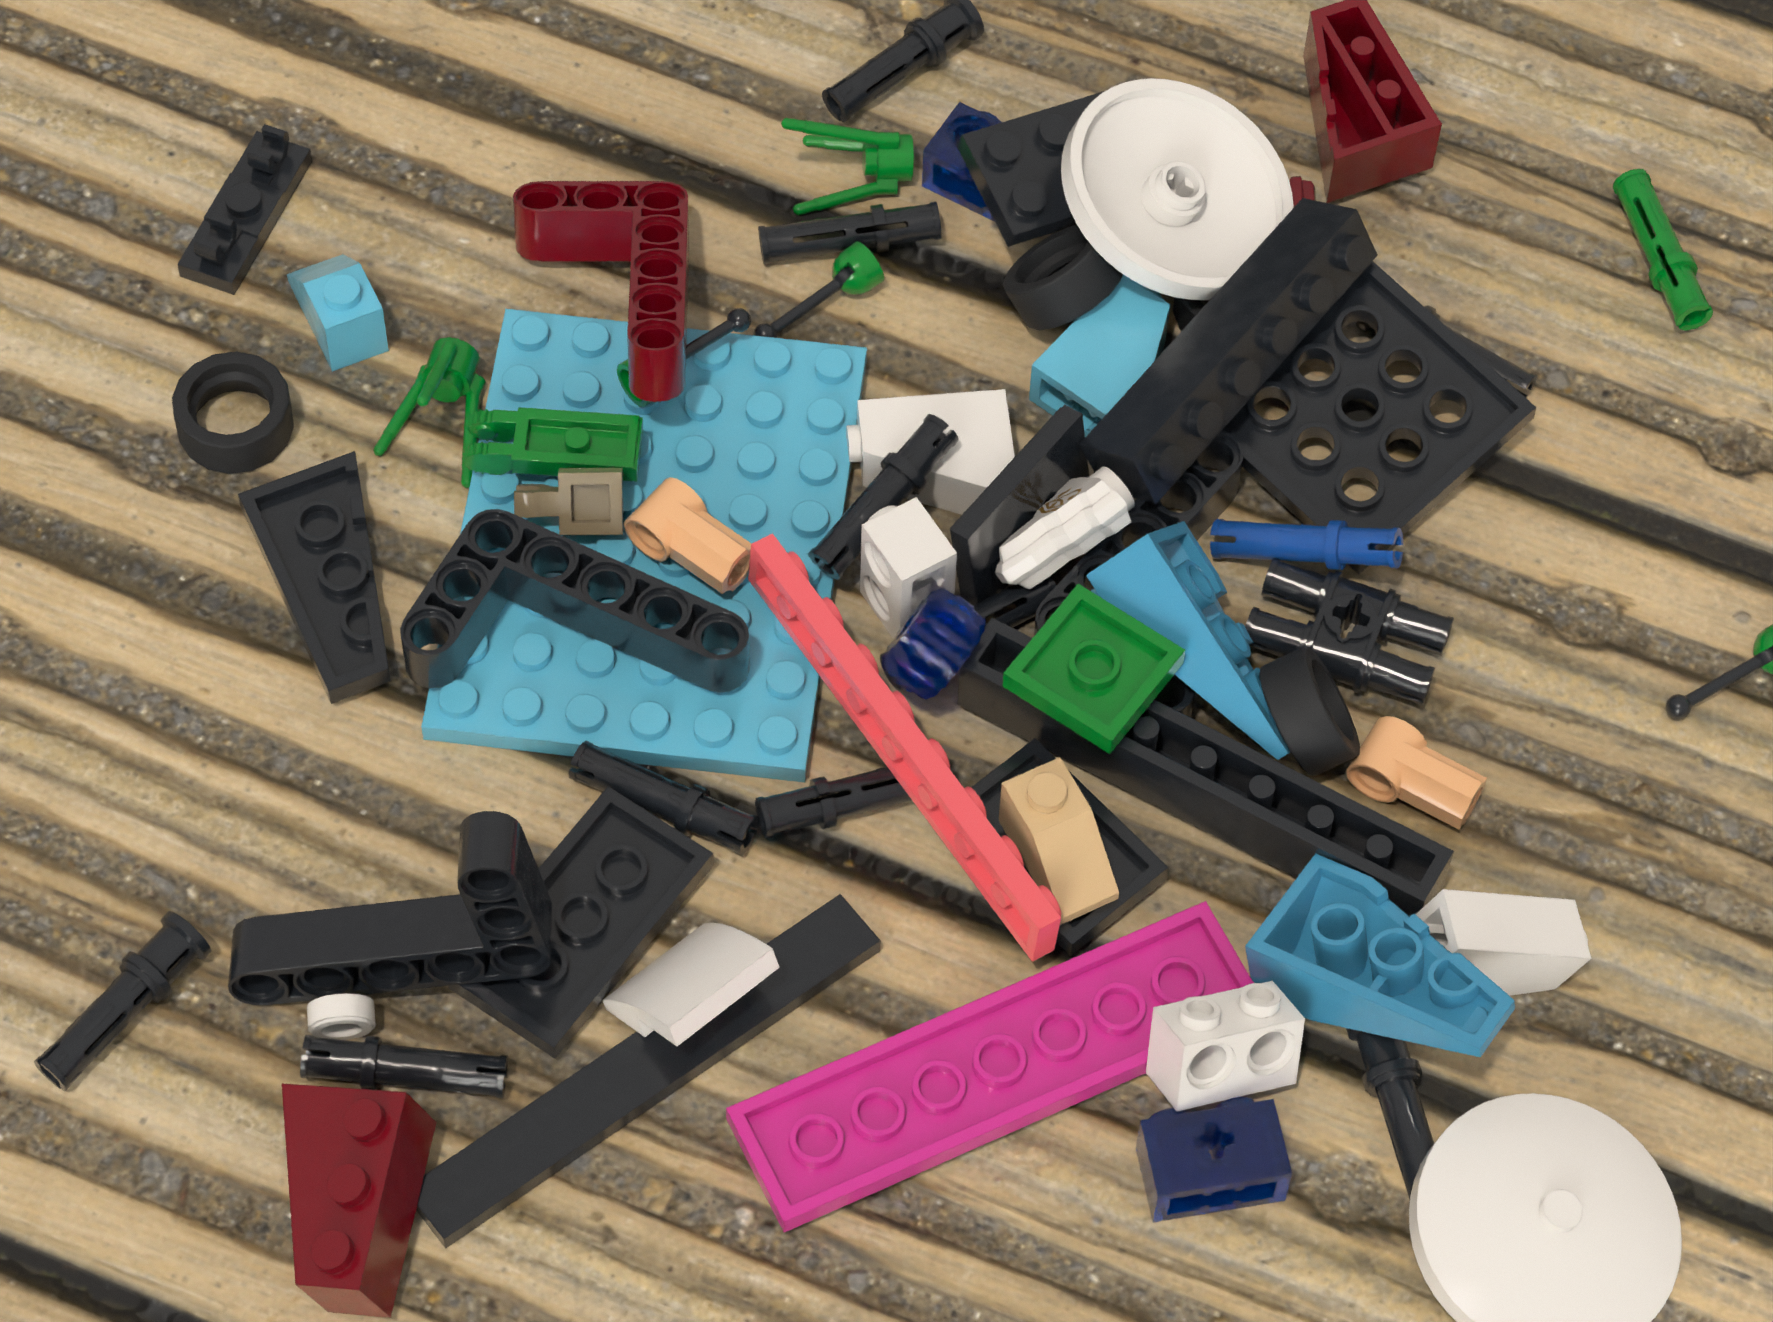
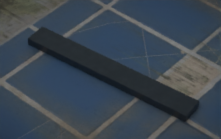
M839 894L768 942L767 945L773 948L780 968L680 1045H674L656 1031L651 1032L646 1037L635 1032L425 1174L416 1211L446 1249L880 951L881 940L846 899Z

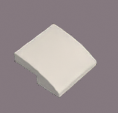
M704 923L602 1001L607 1011L642 1036L646 1037L651 1032L656 1031L668 1041L678 1046L780 967L773 948L759 939L728 925Z

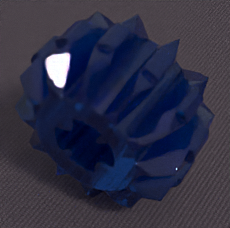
M945 588L930 592L925 600L921 601L917 609L909 616L887 647V651L882 656V669L893 678V682L905 691L913 692L925 700L935 697L942 688L947 686L952 677L958 673L964 662L971 656V652L979 643L981 635L985 631L986 619L974 610L975 607L960 595L955 596Z

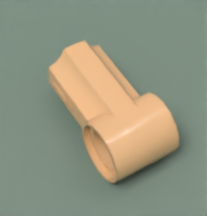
M669 477L665 479L624 522L626 534L633 544L646 556L660 562L670 557L721 594L729 590L733 592L747 577L752 543L708 514L707 508L699 495L686 483L676 478Z
M1391 716L1380 717L1376 721L1360 747L1359 756L1353 758L1346 770L1350 783L1365 796L1386 803L1393 802L1396 798H1399L1458 830L1462 825H1465L1487 780L1486 777L1428 748L1424 736L1414 726L1404 720Z

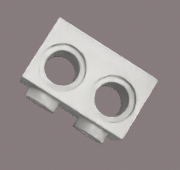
M917 497L897 507L891 505L878 510L867 522L862 524L860 593L898 646L925 632V626L930 621L936 618H942L946 621L953 617L957 552Z
M1273 981L1252 983L1237 989L1205 996L1189 997L1183 1001L1153 1007L1146 1074L1176 1111L1296 1084L1305 1018Z

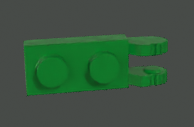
M518 407V411L494 409L493 411H488L487 409H479V411H473V414H470L467 429L469 434H472L474 438H479V440L494 441L483 443L482 441L481 443L474 442V444H469L468 447H465L463 463H465V467L475 471V473L503 475L512 470V473L558 476L559 468H623V481L637 482L643 437V417L639 415ZM514 439L513 444H511V443H506V442H508V441Z

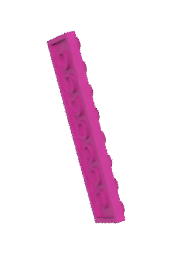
M1204 901L726 1108V1120L785 1233L1145 1074L1153 1007L1183 1001L1189 997L1205 996L1237 989L1254 982L1207 902Z

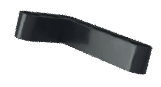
M1221 431L1157 504L1136 499L1134 501L1135 506L1128 511L1131 523L1090 549L1041 602L1036 610L1034 636L1077 584L1090 591L1094 588L1086 576L1088 573L1146 534L1185 521L1198 541L1213 524L1214 520L1218 519L1228 508L1238 493L1243 463V448L1240 442L1232 434ZM1207 468L1217 469L1220 472L1209 471ZM1175 508L1183 510L1185 512H1172L1168 509ZM1174 674L1154 700L1170 702L1175 705L1171 707L1172 709L1191 718L1195 691Z
M500 509L482 511L467 523L405 616L400 627L406 672L412 681L419 686L427 688L443 687L452 683L459 676L508 600L710 691L729 692L740 687L747 679L750 670L748 626L734 612ZM491 548L505 549L500 552H487ZM555 572L561 574L552 578L542 577L546 573ZM469 595L474 597L467 601L453 600L459 596ZM611 597L618 599L612 603L597 602L602 598ZM658 623L674 624V626L665 629L653 627ZM428 644L443 645L435 650L421 649ZM717 648L731 650L727 654L720 655L710 653L709 651Z
M497 811L474 813L463 820L460 825L457 880L460 894L258 916L242 920L233 929L228 980L229 993L243 1003L274 1005L312 1001L319 997L333 994L367 995L525 978L546 971L551 959L552 901L522 826L514 817Z

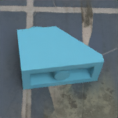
M342 254L287 274L288 282L332 372L389 351L383 308L359 262Z

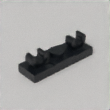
M266 124L262 127V132L256 131L178 262L180 277L235 295L311 165L312 156L310 148L289 142L287 131Z

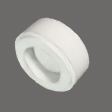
M347 993L327 995L314 999L307 1005L308 1031L317 1038L349 1040L365 1036L376 1026L374 1001L364 995Z

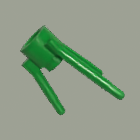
M784 118L781 122L782 127L786 130L811 134L803 137L802 141L805 146L862 152L863 175L874 176L876 181L798 203L793 208L796 215L821 211L875 195H897L898 182L912 181L914 170L912 134L875 132L794 118Z
M451 337L440 338L435 341L427 364L420 367L415 383L374 446L373 451L375 455L383 456L417 404L425 407L429 404L432 397L442 402H455L460 396H465L461 484L465 488L470 487L473 470L465 467L463 456L465 447H468L469 444H474V442L477 443V438L469 434V430H467L470 414H473V411H479L480 396L486 383L483 377L475 373L480 357L473 346L463 340Z

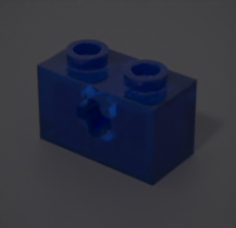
M1237 1097L1221 1102L1214 1109L1188 1113L1187 1110L1176 1111L1174 1108H1169L1153 1114L1149 1119L1140 1120L1135 1149L1153 1223L1286 1201L1292 1170L1274 1099L1254 1102L1253 1099L1248 1097ZM1209 1150L1212 1151V1155L1215 1159H1212Z

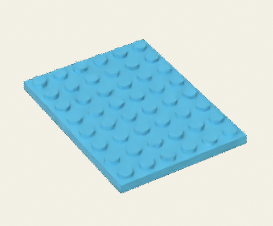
M505 309L485 410L518 411V407L639 415L643 417V437L637 482L623 481L624 522L665 479L669 477L676 478L686 483L699 495L707 508L708 514L750 543H754L773 533L787 553L793 551L800 557L808 572L809 582L821 598L828 597L832 600L835 579L819 569L821 564L824 563L822 560L814 564L808 553L818 545L845 513L852 462H849L846 426L857 425V400H861L867 363V347L729 333L686 359L685 388L679 396L668 401L652 402L645 407H640L625 393L617 376L618 364L628 359V322ZM687 328V344L709 332V330ZM512 439V440H510V441H508V442H506V443H511V444H513L514 439ZM479 440L478 443H481V441H482L483 443L494 442V441H493V440H488V441H486V440ZM512 470L503 475L482 474L481 472L475 473L473 471L461 532L467 523L482 511L500 509L514 514V491H516V485L544 484L558 487V476L512 473ZM559 516L523 518L559 534ZM625 528L623 535H561L734 612L741 617L748 626L750 670L747 679L740 687L729 692L710 691L508 600L459 676L448 685L439 688H429L421 726L423 740L574 756L578 747L587 740L597 747L636 764L805 783L820 676L750 583L748 574L745 580L733 592L729 590L721 594L670 557L660 562L646 556L633 544L626 534ZM491 548L487 550V552L494 553L500 552L505 549ZM555 572L546 573L542 577L552 578L561 574ZM466 595L459 596L453 600L467 601L474 597ZM611 597L602 598L597 602L612 603L618 599ZM658 623L653 627L665 629L674 626V624ZM717 648L709 652L720 655L727 654L731 650Z

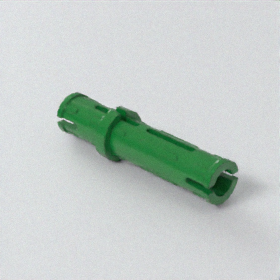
M1633 169L1623 173L1614 181L1612 188L1619 197L1633 227L1635 236L1639 240L1651 266L1648 273L1654 289L1663 292L1679 329H1696L1710 320L1713 315V309L1707 302L1695 277L1698 271L1695 260L1691 254L1683 251L1646 170Z

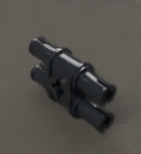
M1273 558L1264 580L1261 596L1267 598L1269 596L1313 612L1315 621L1309 620L1306 625L1253 607L1245 626L1253 641L1249 646L1272 653L1278 657H1282L1301 647H1310L1319 656L1332 678L1353 686L1354 692H1367L1368 688H1372L1423 706L1433 679L1435 667H1427L1383 651L1382 644L1379 643L1380 641L1386 642L1390 638L1442 656L1454 621L1453 617H1445L1401 601L1402 595L1396 594L1397 590L1390 588L1388 592L1343 578V572L1337 570L1335 573L1329 571L1326 576ZM1350 624H1354L1352 632H1348L1346 638H1341L1343 631L1347 630Z

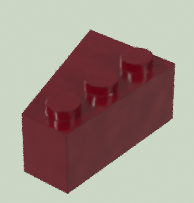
M1344 0L1310 11L1303 58L1326 203L1433 168L1442 123L1368 1Z
M282 1083L295 1285L327 1312L391 1318L437 1122L407 1092Z

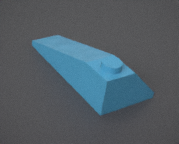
M1185 521L1146 534L1086 575L1094 587L1091 592L1185 649L1184 663L1175 673L1179 679L1277 760L1291 753L1276 726L1265 700L1259 678L1260 668L1253 669L1248 660V657L1251 655L1249 644L1253 641L1244 624L1235 623L1224 613L1218 598L1226 594L1227 590Z
M1316 853L1245 946L1252 981L1254 983L1273 981L1304 1018L1316 1022L1481 1057L1515 1010L1513 998L1461 953H1451L1430 935L1429 926L1417 915L1412 914L1409 917L1388 898V890L1373 877Z

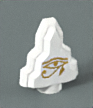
M1105 466L1088 478L1078 477L1070 479L1056 492L1055 496L1036 511L1034 517L1012 534L999 547L1000 562L997 564L995 573L1000 581L1007 584H1019L1027 589H1031L1047 579L1070 560L1085 554L1105 538L1119 532L1131 523L1128 511L1135 506L1128 488L1112 470Z

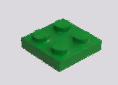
M1077 584L1003 673L1002 686L1111 754L1182 666L1185 649L1082 585Z

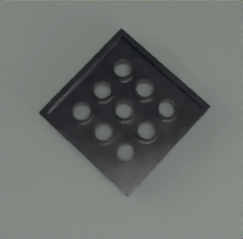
M1372 261L1222 431L1232 434L1240 442L1243 448L1242 467L1303 524L1327 526L1330 520L1346 521L1348 527L1391 529L1399 527L1404 535L1534 419L1536 406ZM1362 321L1370 324L1375 329L1376 335L1370 341L1357 343L1349 340L1343 334L1342 329L1351 322ZM1319 359L1329 364L1333 373L1325 380L1311 381L1303 377L1298 368L1305 361ZM1395 361H1409L1419 369L1420 375L1411 382H1398L1387 374L1386 368ZM1273 397L1285 402L1289 411L1280 419L1268 420L1258 415L1254 407L1260 400ZM1364 399L1369 401L1377 412L1369 420L1355 421L1344 414L1342 407L1350 400ZM1450 400L1462 407L1464 416L1458 421L1446 423L1436 419L1432 415L1430 408L1438 401ZM1317 437L1327 441L1333 451L1322 460H1310L1300 453L1298 446L1305 439ZM1408 439L1419 447L1421 453L1412 461L1402 462L1392 458L1388 454L1386 447L1394 440ZM1352 478H1364L1374 484L1377 492L1368 500L1356 501L1345 495L1342 486ZM1379 544L1377 549L1387 550L1392 545ZM1348 564L1358 575L1368 567L1366 565Z

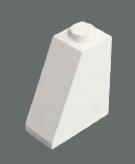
M1005 389L857 400V425L846 426L849 462H860L862 484L865 487H868L881 472L880 462L889 452L897 453L924 422L923 419L928 414H933L945 421L949 426L943 433L947 434L949 430H954L959 441L947 451L925 477L927 486L920 494H911L907 498L909 500L917 497L923 504L962 515L1015 457Z
M1443 889L1415 914L1429 926L1430 935L1451 953H1461L1509 996L1554 990L1592 959L1588 948L1587 935L1583 929L1575 900Z

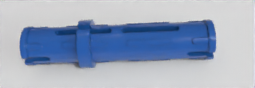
M1215 519L1210 535L1236 538L1234 543L1210 541L1211 555L1214 559L1273 560V558H1277L1282 561L1325 563L1328 569L1343 570L1346 564L1385 566L1397 569L1400 567L1403 552L1377 549L1379 544L1403 545V533L1399 527L1391 529L1348 527L1347 522L1341 520H1330L1327 526Z

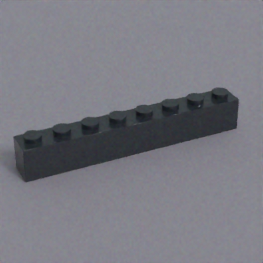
M994 618L990 619L960 664L958 705L1028 741L1036 738L1048 751L1296 878L1316 853L1373 877L1388 890V898L1409 917L1419 912L1444 888L1454 853L1453 850L1156 700H1153L1111 754L1107 753L1002 686L1003 673L1032 638Z

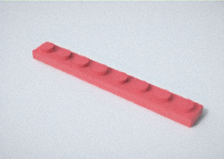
M773 533L752 543L748 580L1030 960L1033 962L1055 949L1061 921V910L1052 892L1044 885L1037 886L1025 870L1023 858L1016 844L1006 835L1000 837L988 821L985 806L979 795L971 787L967 786L964 788L950 770V762L943 747L935 739H927L914 722L913 711L906 698L899 691L892 692L880 677L877 663L870 650L864 644L856 645L844 629L841 614L833 601L828 597L821 598L810 584L808 572L800 557L793 551L787 553Z

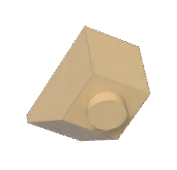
M1061 757L1002 782L999 822L1007 836L1019 849L1024 865L1037 886H1046L1056 898L1061 910L1060 925L1119 899V890L1093 811Z

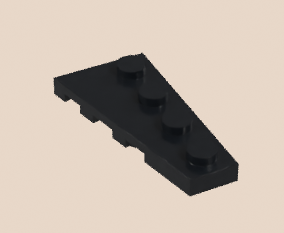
M355 451L239 493V502L244 516L330 703L333 704L390 682Z

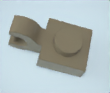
M559 468L558 487L544 484L516 485V491H514V514L521 518L559 516V535H623V468Z

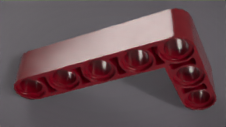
M537 181L524 184L516 189L513 194L515 247L517 253L523 258L541 262L631 261L627 329L630 391L637 398L652 402L668 401L679 396L685 388L689 274V208L686 189L681 185L666 181Z

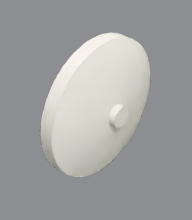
M1154 78L1138 79L1124 82L1106 90L1095 98L1083 111L1069 132L1064 145L1061 162L1062 185L1067 204L1077 226L1093 248L1115 269L1140 285L1161 294L1189 300H1210L1294 208L1292 190L1285 168L1277 152L1260 129L1247 116L1224 99L1209 91L1180 81Z
M1535 1093L1509 1095L1484 1102L1457 1118L1441 1134L1427 1152L1414 1179L1409 1205V1229L1414 1254L1422 1275L1433 1295L1456 1322H1651L1663 1308L1673 1290L1681 1261L1682 1235L1677 1205L1669 1184L1653 1157L1628 1130L1615 1120L1590 1106L1568 1098Z

